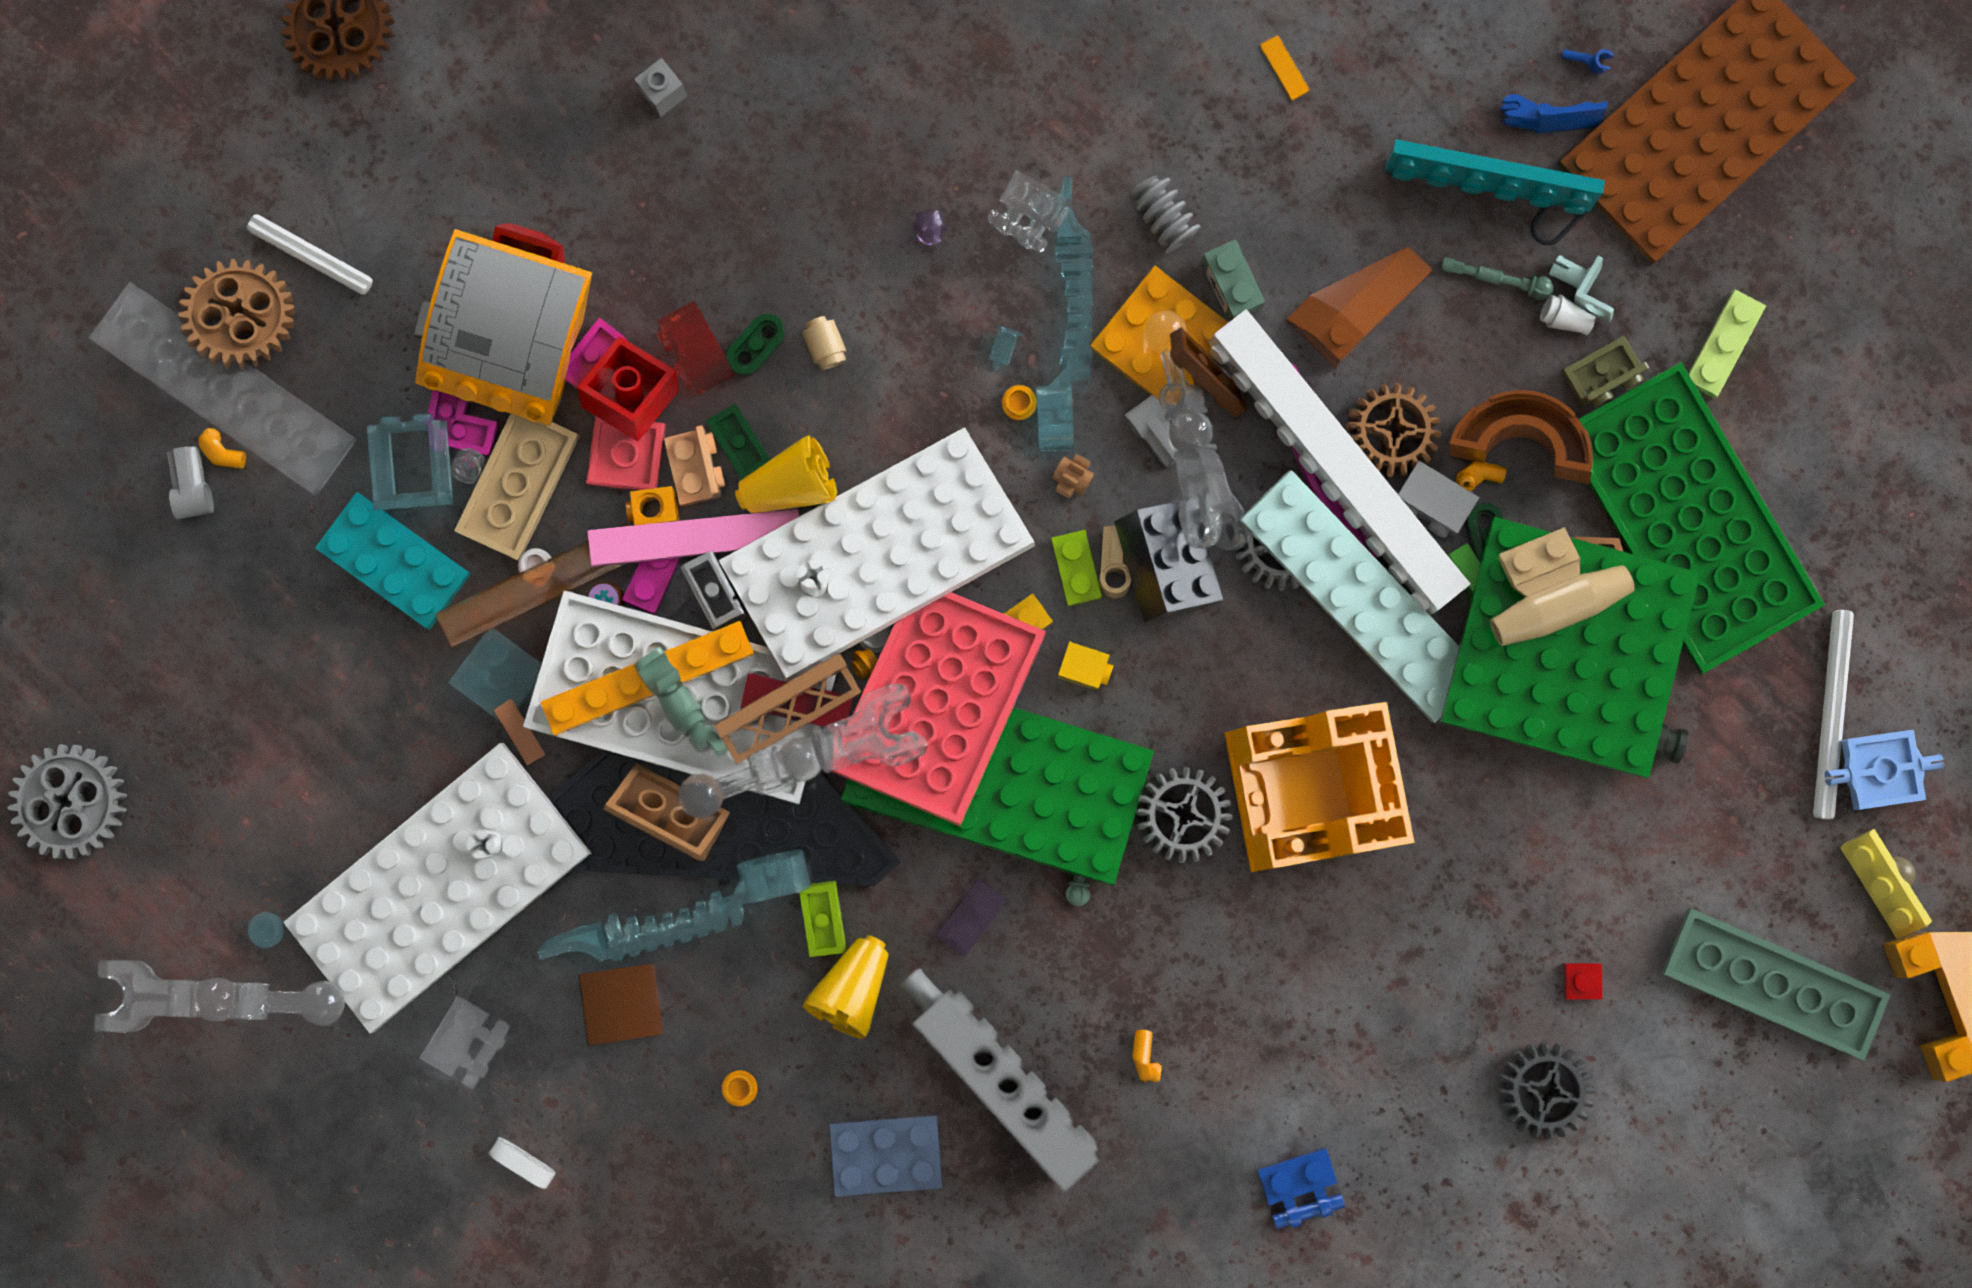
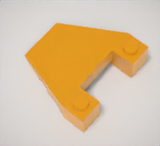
M1915 932L1883 943L1895 978H1911L1932 970L1935 971L1956 1027V1034L1920 1046L1932 1079L1949 1082L1972 1074V932Z

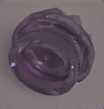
M922 211L916 214V221L913 222L912 228L918 241L932 246L943 239L944 232L947 230V223L944 222L943 213Z

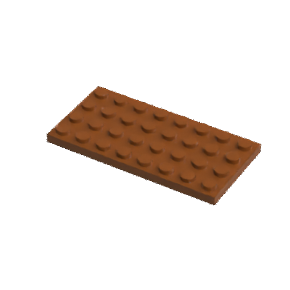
M1738 0L1558 163V166L1565 173L1605 180L1603 194L1595 205L1653 265L1844 92L1857 78L1782 0Z

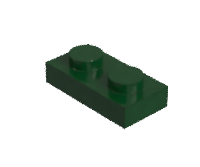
M736 403L706 420L741 480L770 461V458Z

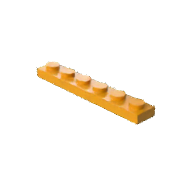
M741 621L664 651L672 666L677 669L681 678L680 681L683 684L754 655ZM634 664L543 700L540 703L553 735L557 736L655 696V694L646 687L639 677Z

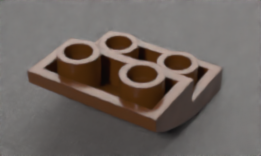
M654 963L578 975L588 1046L664 1034Z

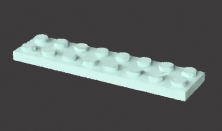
M1289 470L1239 521L1431 722L1436 723L1441 718L1459 646L1426 611L1423 612L1411 595L1292 470Z

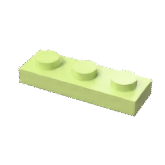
M1736 289L1731 293L1688 373L1699 391L1714 399L1719 396L1766 305Z

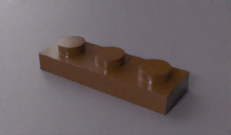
M1182 327L1170 334V357L1174 364L1180 369L1184 368L1192 376L1193 381L1200 389L1205 388L1212 395L1218 407L1221 409L1226 408L1235 418L1247 411L1245 393L1235 384L1232 376Z

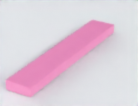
M798 509L587 530L591 567L701 556L711 550L714 554L735 552L798 518L799 511Z

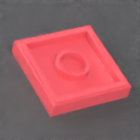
M595 416L586 484L589 486L631 491L657 488L666 429L665 423L654 422L637 442Z

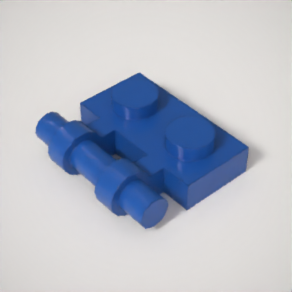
M1326 1148L1257 1169L1268 1204L1272 1205L1282 1201L1285 1208L1284 1212L1272 1215L1276 1229L1289 1225L1291 1228L1301 1226V1221L1320 1215L1322 1218L1332 1216V1211L1345 1207L1341 1193L1327 1197L1324 1189L1325 1187L1337 1184ZM1313 1191L1315 1202L1296 1207L1294 1197Z

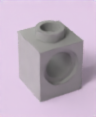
M662 58L634 78L639 91L660 117L688 97L684 85Z

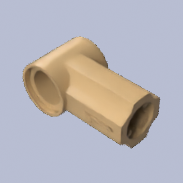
M1113 525L1103 527L1099 584L1104 595L1108 598L1118 599L1128 593L1131 577L1116 526ZM1111 573H1119L1124 577L1125 583L1120 588H1111L1107 585L1105 579Z

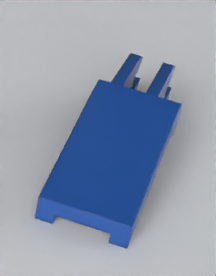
M1511 94L1502 101L1504 105L1500 108V111L1505 112L1504 115L1508 117L1502 120V123L1507 126L1532 129L1536 133L1598 127L1602 123L1608 101L1601 103L1587 101L1575 106L1553 107L1547 103L1538 105L1521 95Z

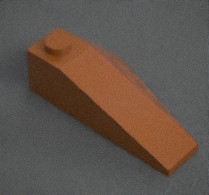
M1407 246L1311 294L1286 321L1334 368H1337L1410 295L1433 269Z

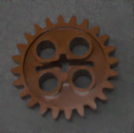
M297 0L296 4L285 3V7L291 12V15L281 16L283 23L289 26L281 30L283 37L290 39L284 46L289 52H294L291 58L296 64L302 62L301 68L306 74L313 70V75L317 80H320L325 73L330 83H334L337 75H340L344 83H348L349 73H354L360 80L362 79V68L365 67L373 73L374 69L371 62L373 60L381 63L384 62V59L379 54L380 50L391 51L392 49L385 41V39L395 37L392 29L387 27L395 24L392 15L387 14L392 8L388 2H382L383 0H337V16L343 23L338 27L332 0ZM360 3V7L355 13H346L350 4ZM317 8H326L323 16L312 18ZM337 28L339 29L340 39H341V42H342L343 48H344V54H343L342 56H339V53H340V45H339V44H340V40H339V37H338V36L336 35V33L333 31V30H336ZM364 36L362 44L357 47L350 46L354 37ZM321 41H330V45L325 51H316V47Z

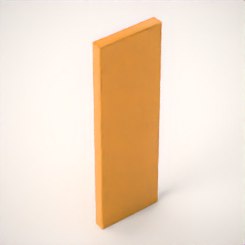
M1278 35L1260 44L1262 51L1292 101L1310 91Z

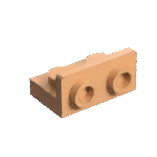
M703 425L696 426L695 431L664 438L680 506L684 507L721 498L720 488L726 485L721 466H714L712 454L718 452L713 433L707 434Z

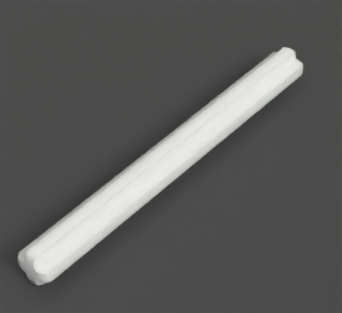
M1836 610L1832 613L1813 815L1818 819L1829 820L1835 817L1838 784L1828 786L1825 780L1838 778V776L1824 777V774L1827 770H1838L1840 765L1854 618L1853 612L1848 610Z

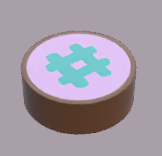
M613 582L596 583L587 594V597L622 607L624 604L622 601L624 594L621 588Z

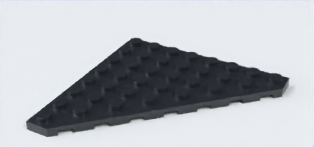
M601 750L548 798L591 852L588 857L572 869L574 871L803 883L836 881V884L875 886L901 863L849 804L841 802L842 796L812 763L800 804H795ZM636 763L730 812L705 861L693 858L604 810L605 804Z

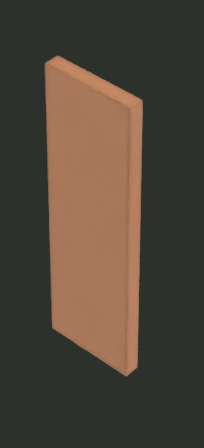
M512 698L493 709L527 766L545 755L532 731L523 727L525 720Z

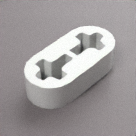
M498 1137L489 1152L493 1159L543 1189L548 1187L556 1174L545 1163Z

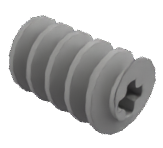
M1156 175L1136 186L1129 193V198L1131 200H1139L1136 204L1138 211H1147L1143 216V220L1145 223L1154 222L1151 232L1154 235L1162 234L1158 239V243L1160 246L1170 245L1165 251V254H1168L1190 241L1201 226L1199 224L1188 226L1187 223L1193 217L1192 212L1180 214V211L1186 204L1185 201L1173 203L1172 200L1178 194V190L1166 192L1165 188L1171 182V179L1159 180Z

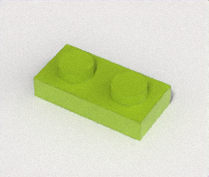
M1086 530L1052 537L1051 541L1067 606L1070 607L1102 599Z
M836 881L801 885L799 887L809 956L816 957L845 953L847 948Z

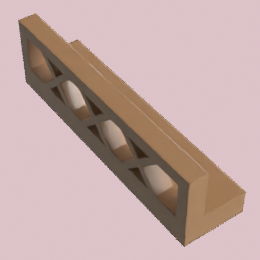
M838 653L714 725L738 765L861 693V690L849 672L841 654ZM841 672L851 690L839 697L825 694L827 680ZM822 683L820 692L810 690ZM803 693L819 696L815 711L808 715L793 711L796 698ZM822 698L832 700L826 705L820 707ZM791 701L789 710L779 708ZM772 711L788 714L784 729L777 733L762 730L765 715ZM791 716L801 718L800 720L789 725ZM760 719L758 728L748 726ZM741 729L756 732L753 747L739 754L729 736ZM760 734L770 736L769 738L758 743Z

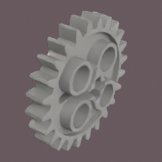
M60 744L57 748V754L51 748H44L45 759L38 755H32L33 767L20 766L25 777H13V781L20 788L19 791L8 792V795L17 798V803L8 806V810L18 811V816L10 822L11 824L23 825L17 836H31L27 843L29 848H35L40 845L39 854L48 855L52 851L53 858L62 859L66 852L68 859H77L78 850L84 856L91 855L90 845L98 849L104 848L101 840L102 836L111 839L115 837L109 828L111 825H122V822L115 818L116 813L126 812V808L118 805V800L126 798L127 794L117 792L116 788L121 786L124 780L112 779V776L117 771V767L109 766L104 768L108 760L106 756H99L94 760L96 752L94 749L87 748L82 754V746L73 745L69 752L67 745ZM61 769L65 775V780L57 788L53 778L55 773ZM81 773L82 777L77 781V774ZM93 783L97 789V794L94 800L89 802L85 797V790L88 785ZM65 796H68V799L72 801L70 807H67V804L63 802ZM46 802L49 805L50 812L48 817L42 820L39 817L38 810L41 804ZM78 816L81 819L82 827L78 833L74 834L70 829V823L74 817ZM55 823H57L58 829L56 831L53 830V826Z

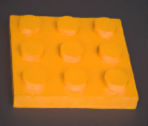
M1154 266L1093 341L1090 349L1150 396L1154 395L1165 408L1172 412L1195 382L1184 368H1178L1170 357V334L1182 327L1214 358L1210 351L1211 345L1208 342L1218 330L1229 322L1157 266Z

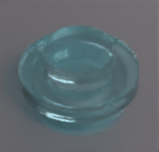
M271 912L257 914L248 925L250 940L262 948L277 945L283 938L285 931L281 918Z

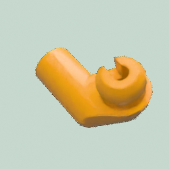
M207 428L202 432V435L198 438V445L213 465L244 468L246 463L245 452L225 449L220 442V432L214 428Z
M1473 461L1458 472L1455 483L1470 492L1484 480L1503 484L1507 467Z
M1136 1030L1132 1058L1138 1077L1145 1083L1147 1081L1156 1083L1160 1081L1162 1066L1159 1063H1150L1153 1033L1148 1030Z

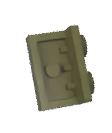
M1622 336L1563 369L1561 373L1581 407L1583 408L1593 403L1596 408L1614 397L1611 391L1620 386H1623L1626 391L1644 380L1642 374L1650 367L1647 362L1640 363L1625 336Z

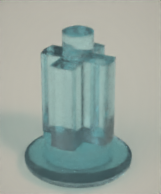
M996 325L994 328L999 329L989 359L994 361L992 368L1000 370L1002 364L1009 365L1018 336L1024 338V335L1014 329Z

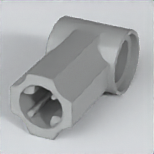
M1151 395L1124 415L1131 430L1140 440L1144 439L1165 469L1174 465L1190 452L1189 447L1169 422L1170 417L1167 411L1154 395Z
M180 447L167 452L173 487L169 491V500L174 517L179 520L213 513V497L209 485L205 483L200 449L198 447Z

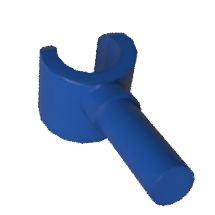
M1564 49L1562 58L1588 64L1590 70L1595 74H1602L1611 68L1601 65L1599 58L1609 60L1614 56L1608 49H1602L1594 55Z

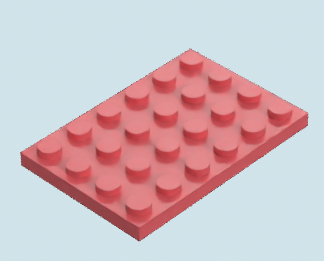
M952 592L899 620L891 630L828 767L829 771L961 826L1045 638L1046 631Z

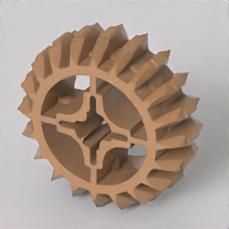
M1399 383L1394 385L1392 393L1389 392L1386 384H1382L1379 387L1380 397L1373 389L1368 390L1366 395L1369 402L1364 398H1358L1356 405L1360 410L1351 409L1348 414L1351 419L1357 422H1349L1345 426L1347 431L1356 433L1350 437L1356 444L1358 443L1359 448L1375 464L1376 469L1380 472L1382 467L1386 468V478L1393 476L1394 468H1397L1399 476L1403 478L1407 475V465L1412 471L1417 465L1418 460L1428 464L1431 458L1426 451L1435 453L1438 449V445L1431 440L1441 437L1440 431L1431 429V427H1435L1440 423V418H1429L1428 416L1435 410V406L1432 404L1424 408L1421 405L1426 399L1424 394H1421L1417 400L1412 398L1415 390L1413 387H1409L1405 394H1401V384ZM1390 405V411L1387 413L1386 420L1366 423L1368 415L1374 409ZM1403 408L1414 415L1420 428H1417L1416 424H1410L1405 421L1402 413ZM1393 419L1395 429L1397 431H1401V433H1399L1396 436L1394 442L1393 438L1391 437V432L1385 430V428L1388 429V427L1391 425ZM1367 434L1382 441L1386 456L1374 449L1367 438ZM1413 438L1420 439L1419 445L1414 452L1403 457H1397L1400 442L1411 441Z

